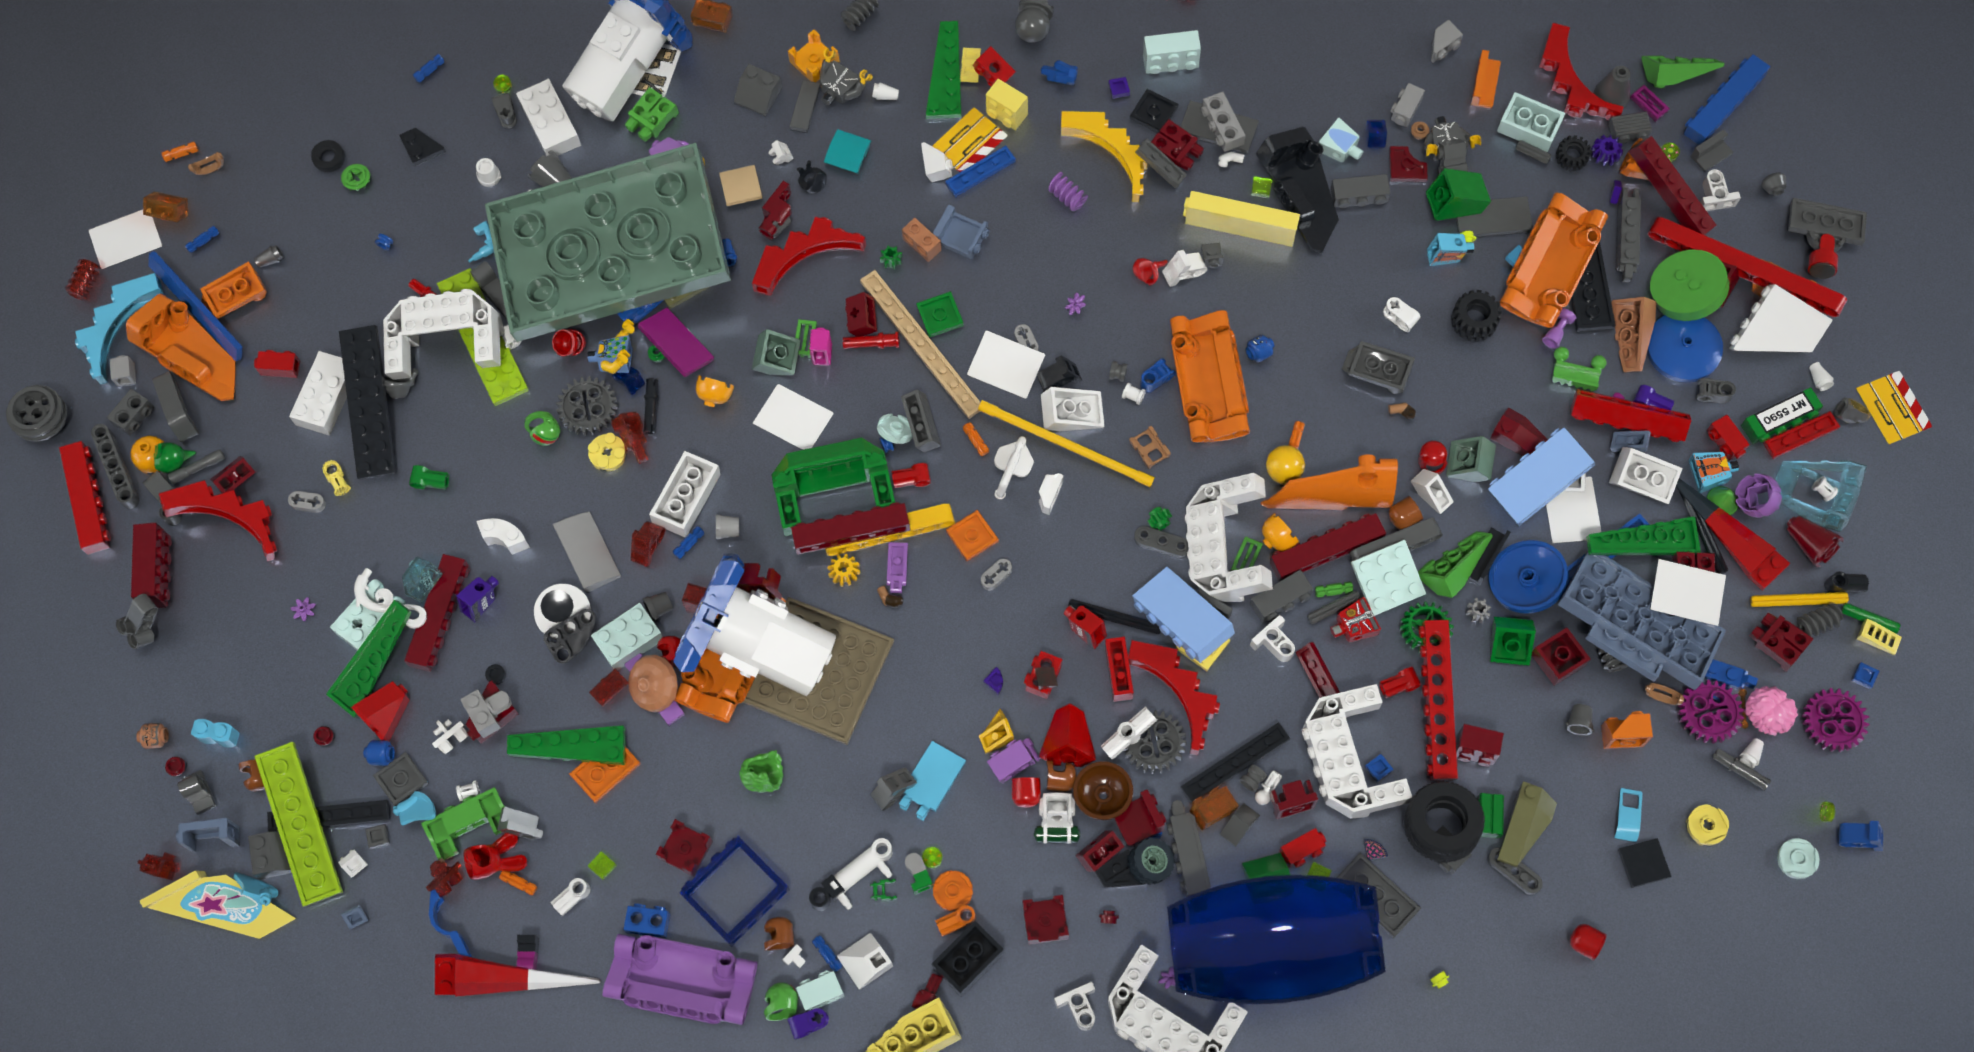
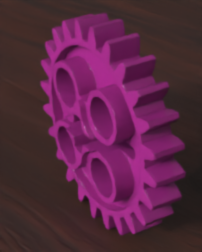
M1708 679L1705 685L1702 682L1696 690L1687 688L1684 691L1686 694L1683 695L1684 701L1681 705H1678L1682 709L1677 714L1683 715L1679 722H1686L1683 729L1690 728L1689 735L1697 734L1696 740L1703 737L1704 743L1711 739L1712 744H1715L1717 739L1722 743L1725 738L1729 740L1732 737L1731 734L1735 735L1738 732L1736 728L1739 729L1742 726L1738 721H1742L1744 717L1739 714L1745 710L1738 706L1743 702L1735 700L1738 694H1731L1733 688L1726 690L1725 683L1720 687L1718 686V680H1716L1711 685ZM1713 696L1718 697L1721 702L1716 703L1713 700ZM1694 702H1699L1702 706V709L1697 708L1694 705ZM1723 706H1726V707H1727V709H1719V708H1720V707H1723ZM1708 709L1709 711L1717 710L1714 714L1712 712L1704 714ZM1698 714H1703V715L1700 716V717H1695V716H1694V715H1698ZM1720 715L1726 716L1728 722L1721 720ZM1701 720H1706L1709 727L1703 726Z
M1832 688L1828 689L1827 692L1823 689L1819 694L1815 693L1813 698L1807 701L1808 704L1803 707L1807 712H1804L1802 717L1807 719L1802 724L1808 725V728L1804 731L1812 733L1809 739H1817L1815 745H1818L1820 742L1823 743V750L1830 746L1831 752L1836 747L1839 752H1842L1844 748L1849 751L1852 746L1855 748L1859 745L1858 742H1862L1864 740L1863 736L1868 733L1864 728H1867L1870 724L1864 721L1869 716L1863 715V712L1867 709L1859 707L1862 701H1854L1856 695L1851 698L1848 697L1849 691L1841 694L1840 688L1835 693ZM1840 706L1844 707L1847 713H1843ZM1820 707L1827 711V715L1821 712ZM1844 725L1850 728L1851 733L1844 729ZM1824 727L1829 728L1831 734L1826 733Z

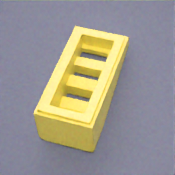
M1866 619L1862 623L1857 640L1895 655L1902 637L1878 623ZM1876 633H1879L1878 639L1875 638ZM1883 636L1887 637L1885 643L1881 642ZM1890 639L1894 640L1892 647L1888 646Z

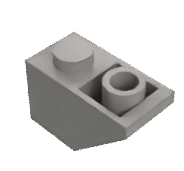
M1450 20L1435 29L1431 51V61L1433 63L1438 59L1442 60L1449 51L1456 50L1461 45L1463 34Z

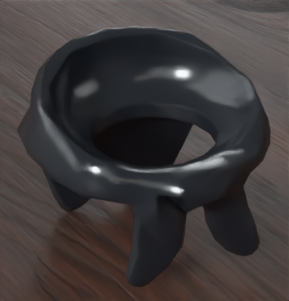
M810 160L806 164V169L802 167L797 168L800 174L798 182L805 192L813 194L820 192L825 187L827 175L817 167L812 168ZM816 173L814 177L808 178L807 182L805 181L807 174Z

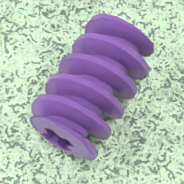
M1059 172L1051 180L1048 190L1050 193H1054V196L1059 198L1061 202H1064V205L1069 207L1071 211H1076L1084 205L1088 195L1082 197L1084 191L1080 190L1077 192L1079 186L1076 185L1072 188L1074 182L1066 183L1068 177L1065 176L1061 179L1063 173Z

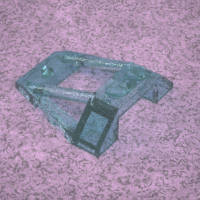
M1821 460V462L1783 461L1775 479L1781 488V504L1803 518L1824 528L1841 532L1847 526L1860 495L1867 465L1849 460H1840V462H1829V460ZM1812 470L1842 472L1841 482L1826 477L1827 482L1832 487L1838 488V493L1831 509L1824 511L1791 497L1800 474L1817 480L1824 475Z

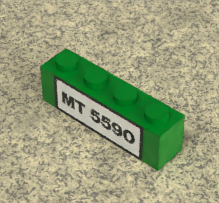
M1810 387L1747 417L1741 424V427L1752 444L1757 442L1763 443L1770 439V436L1773 434L1779 435L1790 426L1794 428L1802 424L1803 420L1807 418L1809 420L1814 419L1819 415L1823 405Z

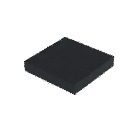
M1146 89L1129 119L1158 133L1168 119L1172 118L1179 104Z
M1658 838L1618 849L1631 888L1672 877Z

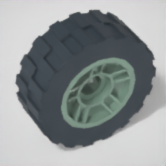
M1148 838L1137 843L1131 849L1128 856V866L1130 867L1131 874L1143 884H1158L1167 879L1174 870V853L1166 842L1158 838Z

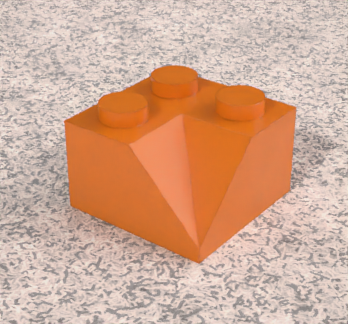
M1642 711L1632 712L1625 720H1619L1617 717L1608 718L1601 725L1604 749L1644 747L1653 737L1650 714H1643Z

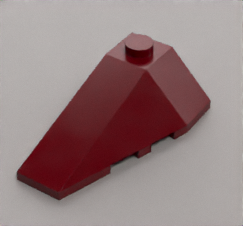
M1509 407L1490 437L1493 441L1521 456L1533 453L1536 450L1535 447L1540 442L1548 441L1524 415Z

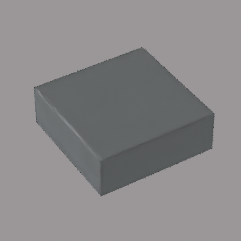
M386 824L365 829L369 849L390 844Z

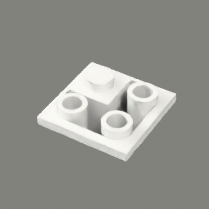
M871 933L837 955V958L859 990L893 967L892 962Z

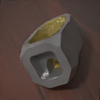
M1843 398L1836 405L1834 411L1837 418L1849 424L1864 423L1871 416L1865 406L1852 398Z

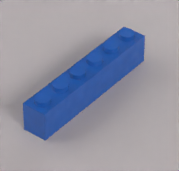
M1754 54L1749 59L1745 58L1739 65L1740 69L1738 71L1734 70L1728 77L1729 81L1727 83L1723 82L1717 90L1719 92L1716 95L1713 93L1707 100L1708 104L1705 107L1702 105L1696 112L1697 116L1695 118L1691 117L1687 121L1684 135L1697 145L1708 140L1761 82L1771 66Z

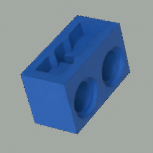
M634 904V907L628 906L623 930L627 934L667 938L670 913L666 911V908L654 906V909L646 908V905ZM642 915L641 922L633 923L634 916ZM656 917H661L662 923L658 926H653V920Z

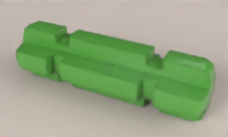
M1352 582L1315 587L1316 597L1353 592Z

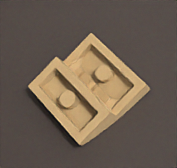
M755 165L719 173L727 206L762 199Z

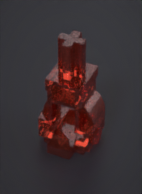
M636 412L620 413L617 418L612 419V427L615 432H619L625 450H633L637 462L641 464L648 460L643 449L647 439L642 432V420L639 413Z
M164 852L163 857L146 854L143 860H138L137 863L140 864L139 871L172 880L179 869V863L175 862L176 856Z

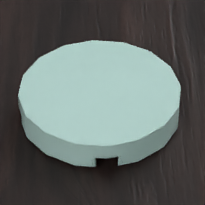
M886 414L879 419L877 425L878 433L887 441L904 444L913 438L906 417Z
M1795 838L1788 840L1782 844L1777 854L1780 869L1791 878L1805 879L1811 876L1819 867L1818 851L1810 842L1804 839Z

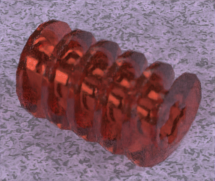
M79 259L78 265L74 268L75 272L71 274L72 278L68 280L69 285H66L65 290L70 296L86 301L87 298L83 294H90L86 288H93L89 281L96 282L92 275L98 276L99 273L95 269H101V267L90 260Z

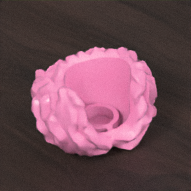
M1776 686L1756 688L1750 694L1744 711L1749 720L1753 722L1752 725L1756 729L1759 728V732L1776 736L1777 733H1787L1791 726L1794 725L1795 719L1798 716L1795 701L1786 698L1787 693Z

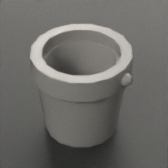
M716 515V539L739 537V517Z

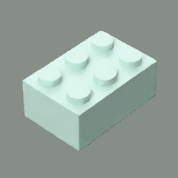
M1198 30L1144 36L1143 60L1146 74L1199 68L1201 46Z
M1515 92L1501 119L1497 132L1518 141H1525L1548 152L1566 113Z
M640 603L591 635L613 670L615 669V672L623 668L625 663L639 653L642 655L656 646L663 637Z

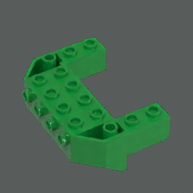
M863 438L786 453L771 474L784 536L792 535L791 527L801 523L797 497L871 482L876 507H888L890 504L895 503L885 453L882 449Z

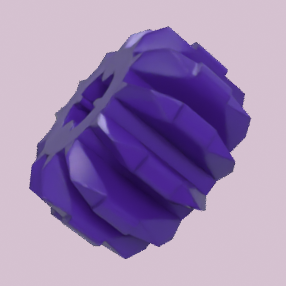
M1603 135L1600 139L1597 138L1591 151L1593 152L1592 158H1597L1596 163L1603 162V166L1606 163L1612 166L1614 162L1617 163L1620 160L1623 149H1621L1622 143H1617L1618 138L1612 139L1611 135L1606 138Z

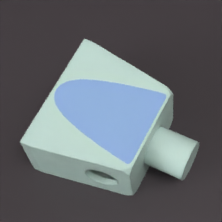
M1340 118L1335 121L1318 142L1323 146L1322 154L1339 162H1344L1349 155L1359 160L1364 152L1357 147L1359 135Z

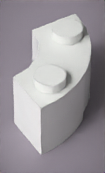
M494 518L477 521L481 535L488 546L493 544L502 545L512 555L530 548L521 531L513 524Z

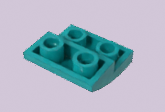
M837 129L826 153L824 163L859 174L863 159L867 156L871 140Z

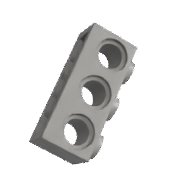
M1224 92L1204 98L1201 112L1204 117H1207L1211 132L1214 131L1218 146H1221L1223 151L1226 152L1244 145L1245 134Z

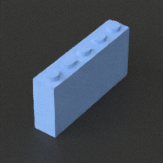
M1565 427L1561 430L1559 428L1550 435L1551 438L1548 441L1540 442L1535 447L1536 450L1533 453L1525 454L1517 466L1512 465L1504 472L1505 475L1502 478H1496L1489 484L1491 486L1488 488L1489 492L1518 526L1522 525L1595 466L1592 458Z
M1165 567L1132 595L1136 610L1140 613H1145L1147 619L1153 625L1156 623L1165 636L1169 635L1177 647L1184 648L1186 654L1192 660L1195 658L1199 663L1235 634L1233 624L1168 567Z

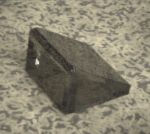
M1054 667L1034 668L1038 690L1058 686Z

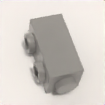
M1408 83L1406 89L1402 88L1398 96L1399 102H1395L1390 111L1393 113L1391 120L1400 126L1408 127L1423 99L1425 90Z

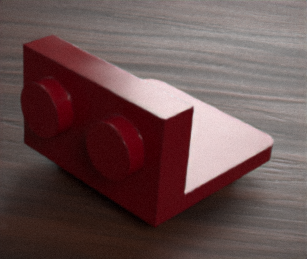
M1148 789L1140 792V798L1131 801L1127 810L1114 818L1128 846H1132L1164 831L1165 816L1162 811L1158 812L1156 805H1158L1154 794L1150 795Z

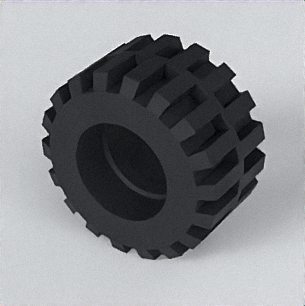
M1471 290L1468 294L1465 292L1462 294V297L1458 298L1451 315V320H1453L1451 324L1452 327H1456L1454 330L1456 333H1461L1460 337H1467L1468 341L1475 339V342H1479L1480 338L1486 340L1488 336L1491 337L1494 331H1496L1502 316V309L1499 308V301L1495 302L1496 297L1493 295L1490 297L1489 292L1481 293L1482 290H1477V292ZM1471 310L1479 311L1485 316L1486 320L1475 321L1468 316L1467 312Z

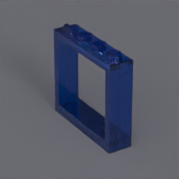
M739 836L735 839L733 838L730 842L728 841L725 845L726 848L721 853L717 852L710 859L711 862L706 867H701L696 872V877L692 881L688 880L685 882V885L679 892L731 947L790 891L787 884ZM741 849L777 886L727 934L691 896Z

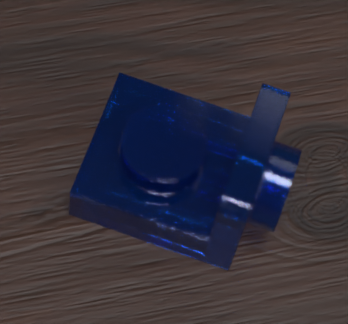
M1367 120L1368 148H1385L1387 139L1385 120Z
M631 366L629 373L616 372L612 374L614 380L624 385L631 395L645 385L639 371Z

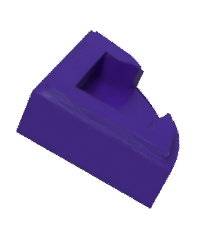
M1614 180L1610 203L1612 204L1618 203L1622 190L1621 181Z
M995 667L983 682L998 695L1003 687V677L1000 670Z

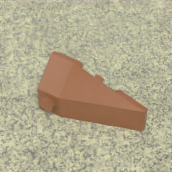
M1646 297L1612 300L1616 324V334L1614 335L1619 343V355L1623 372L1625 373L1641 372L1643 370L1656 320L1657 304L1656 301Z

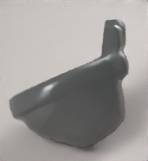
M415 368L411 370V378L393 380L389 376H384L386 393L392 399L406 397L410 387L415 384L418 370Z

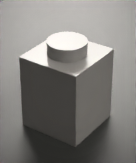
M121 355L110 359L111 380L117 387L136 384L135 363L129 356Z

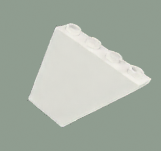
M1772 284L1762 290L1761 299L1752 306L1750 310L1752 312L1751 315L1743 320L1740 325L1742 329L1738 335L1735 334L1730 341L1731 346L1729 347L1731 351L1813 352L1831 324L1832 319L1776 284Z

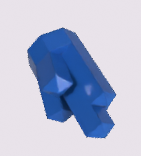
M1057 60L1053 67L1043 65L1040 70L1041 74L1046 75L1048 81L1074 86L1078 67Z

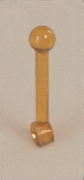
M1740 689L1738 694L1741 697V701L1743 702L1741 704L1742 709L1745 710V696L1747 695V691L1745 689ZM1743 712L1742 716L1744 719L1741 722V727L1746 729L1749 724L1746 721V714Z

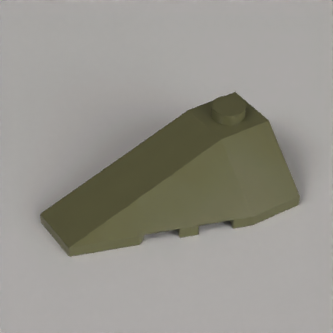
M1524 781L1522 782L1515 797L1497 858L1498 861L1517 867L1551 823L1557 803L1543 788Z

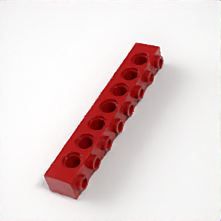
M1425 620L1422 626H1419V637L1423 639V645L1420 646V656L1424 657V665H1421V675L1425 677V685H1422V695L1426 697V704L1423 705V714L1427 716V724L1424 726L1425 736H1428V744H1426L1425 751L1426 756H1429L1430 763L1427 764V776H1430V781L1458 779L1449 620ZM1430 637H1436L1439 645L1433 646L1430 643ZM1432 656L1439 658L1440 664L1438 666L1431 663ZM1432 676H1438L1441 679V684L1435 685L1432 682ZM1435 695L1441 697V705H1436L1433 702ZM1435 715H1439L1443 718L1442 725H1438L1435 723ZM1436 735L1443 736V745H1439L1436 743ZM1437 755L1445 757L1446 762L1444 765H1440L1437 762Z

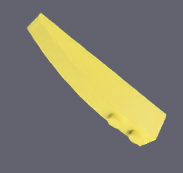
M938 997L900 1018L894 1027L882 1034L883 1036L876 1043H872L865 1052H938L962 1038L954 1020Z

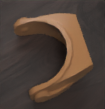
M216 152L205 159L189 164L188 169L196 175L210 174L223 166V155L221 152ZM216 160L215 163H212L206 167L201 168V166Z
M1650 682L1645 687L1646 695L1657 701L1670 705H1681L1684 701V697L1680 692L1667 686ZM1654 688L1668 692L1671 696L1655 691Z

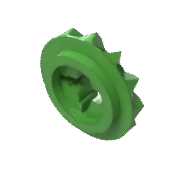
M353 164L344 169L341 181L344 187L350 191H359V189L365 188L367 183H370L371 175L364 165ZM352 174H354V175H356L357 177H359V180H360V181L354 180Z

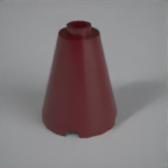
M1794 516L1787 523V531L1815 567H1821L1819 563L1822 561L1827 563L1839 550V541L1842 543L1844 541L1842 536L1801 516Z

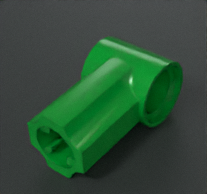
M420 465L413 466L409 486L416 489L429 487L446 490L448 487L449 474L447 472L429 470Z

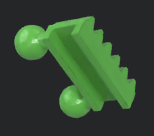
M1565 347L1556 348L1554 351L1556 363L1552 376L1553 383L1560 382L1561 385L1566 383L1568 386L1575 385L1576 388L1583 387V390L1597 391L1601 371L1607 363L1606 359L1601 355L1593 357L1591 360L1593 368L1564 362L1569 357L1568 349Z

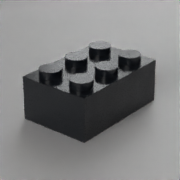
M974 921L931 965L946 983L962 997L1004 954V949Z

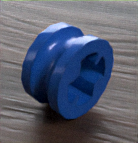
M379 234V239L375 240V244L384 250H390V245L394 241L384 234Z
M882 437L879 438L885 454L889 450L894 451L892 442Z

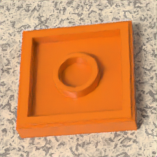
M978 510L946 529V533L967 562L999 542V539Z

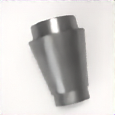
M271 245L255 257L254 261L260 268L278 263L284 257L277 245Z

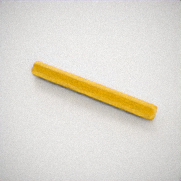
M1847 592L1754 595L1750 598L1752 607L1845 604L1849 601Z

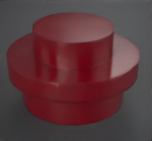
M321 726L315 730L313 738L318 745L326 746L332 742L334 733L329 727Z
M180 757L168 759L165 765L166 772L171 776L181 775L186 768L185 761Z
M1103 910V914H1099L1101 923L1117 924V919H1119V915H1115V911Z

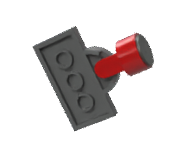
M1798 198L1791 200L1788 231L1805 234L1808 243L1815 249L1809 255L1808 272L1810 275L1819 279L1833 277L1838 269V255L1836 252L1842 248L1843 244L1849 243L1863 246L1865 242L1867 212Z

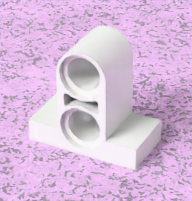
M1713 169L1708 172L1702 183L1706 197H1703L1700 201L1705 210L1712 211L1736 207L1741 198L1739 192H1728L1724 175L1721 171Z
M1184 250L1177 251L1162 273L1169 286L1172 287L1176 286L1180 280L1203 275L1207 271V267L1199 253L1186 254Z
M1281 615L1258 633L1250 643V646L1255 651L1261 645H1264L1281 662L1290 661L1295 651L1293 642L1280 630L1285 623V619ZM1274 634L1277 639L1270 640L1267 638V635ZM1287 648L1290 653L1283 654L1280 649Z
M1092 982L1054 998L1057 1009L1068 1004L1074 1020L1081 1030L1087 1031L1094 1026L1095 1016L1086 997L1095 992ZM1074 996H1079L1082 998L1083 1003L1075 1006L1071 999ZM1088 1015L1091 1018V1023L1083 1025L1080 1022V1017Z

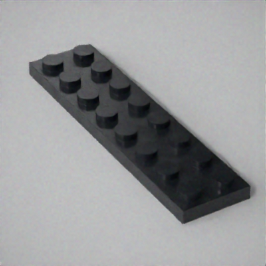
M371 325L339 331L357 479L396 474L378 327Z

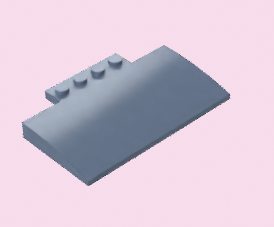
M1587 551L1558 605L1591 625L1585 638L1586 640L1648 679L1655 682L1661 670L1693 690H1696L1703 682L1726 630L1719 625L1716 626L1650 610L1654 585L1606 555H1589Z

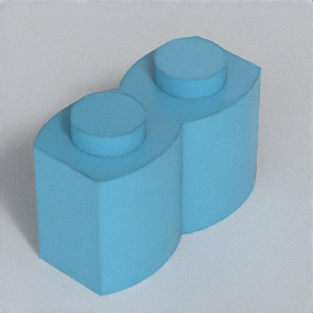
M206 719L195 720L191 734L202 743H218L227 748L237 745L240 734L227 723L218 722L213 724Z

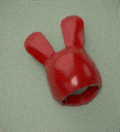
M505 833L493 844L475 845L464 850V863L469 877L472 880H481L492 876L497 871H520L524 869L528 862L524 855L507 858L500 857L501 854L517 845L518 836Z

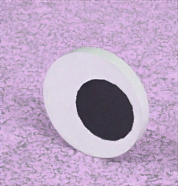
M556 584L545 589L537 598L534 606V618L539 629L545 634L546 631L581 610L591 609V605L587 596L579 588L569 584ZM585 612L582 615V620L585 623H589L591 613ZM568 622L565 625V630L568 633H573L575 631V624ZM552 632L549 634L550 638H558L557 634H552Z

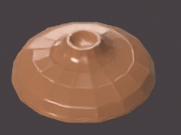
M646 655L637 660L629 674V692L633 701L640 708L649 712H661L668 708L675 699L678 688L677 675L673 666L665 658L658 655Z

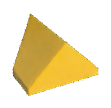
M1001 709L998 710L985 731L979 735L985 754L1004 748L1014 740L1009 722Z

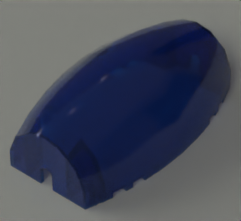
M1266 876L1212 887L1167 907L1175 990L1182 994L1239 1004L1287 1003L1313 999L1343 991L1386 972L1382 936H1380L1378 929L1380 918L1377 892L1374 886L1325 876Z

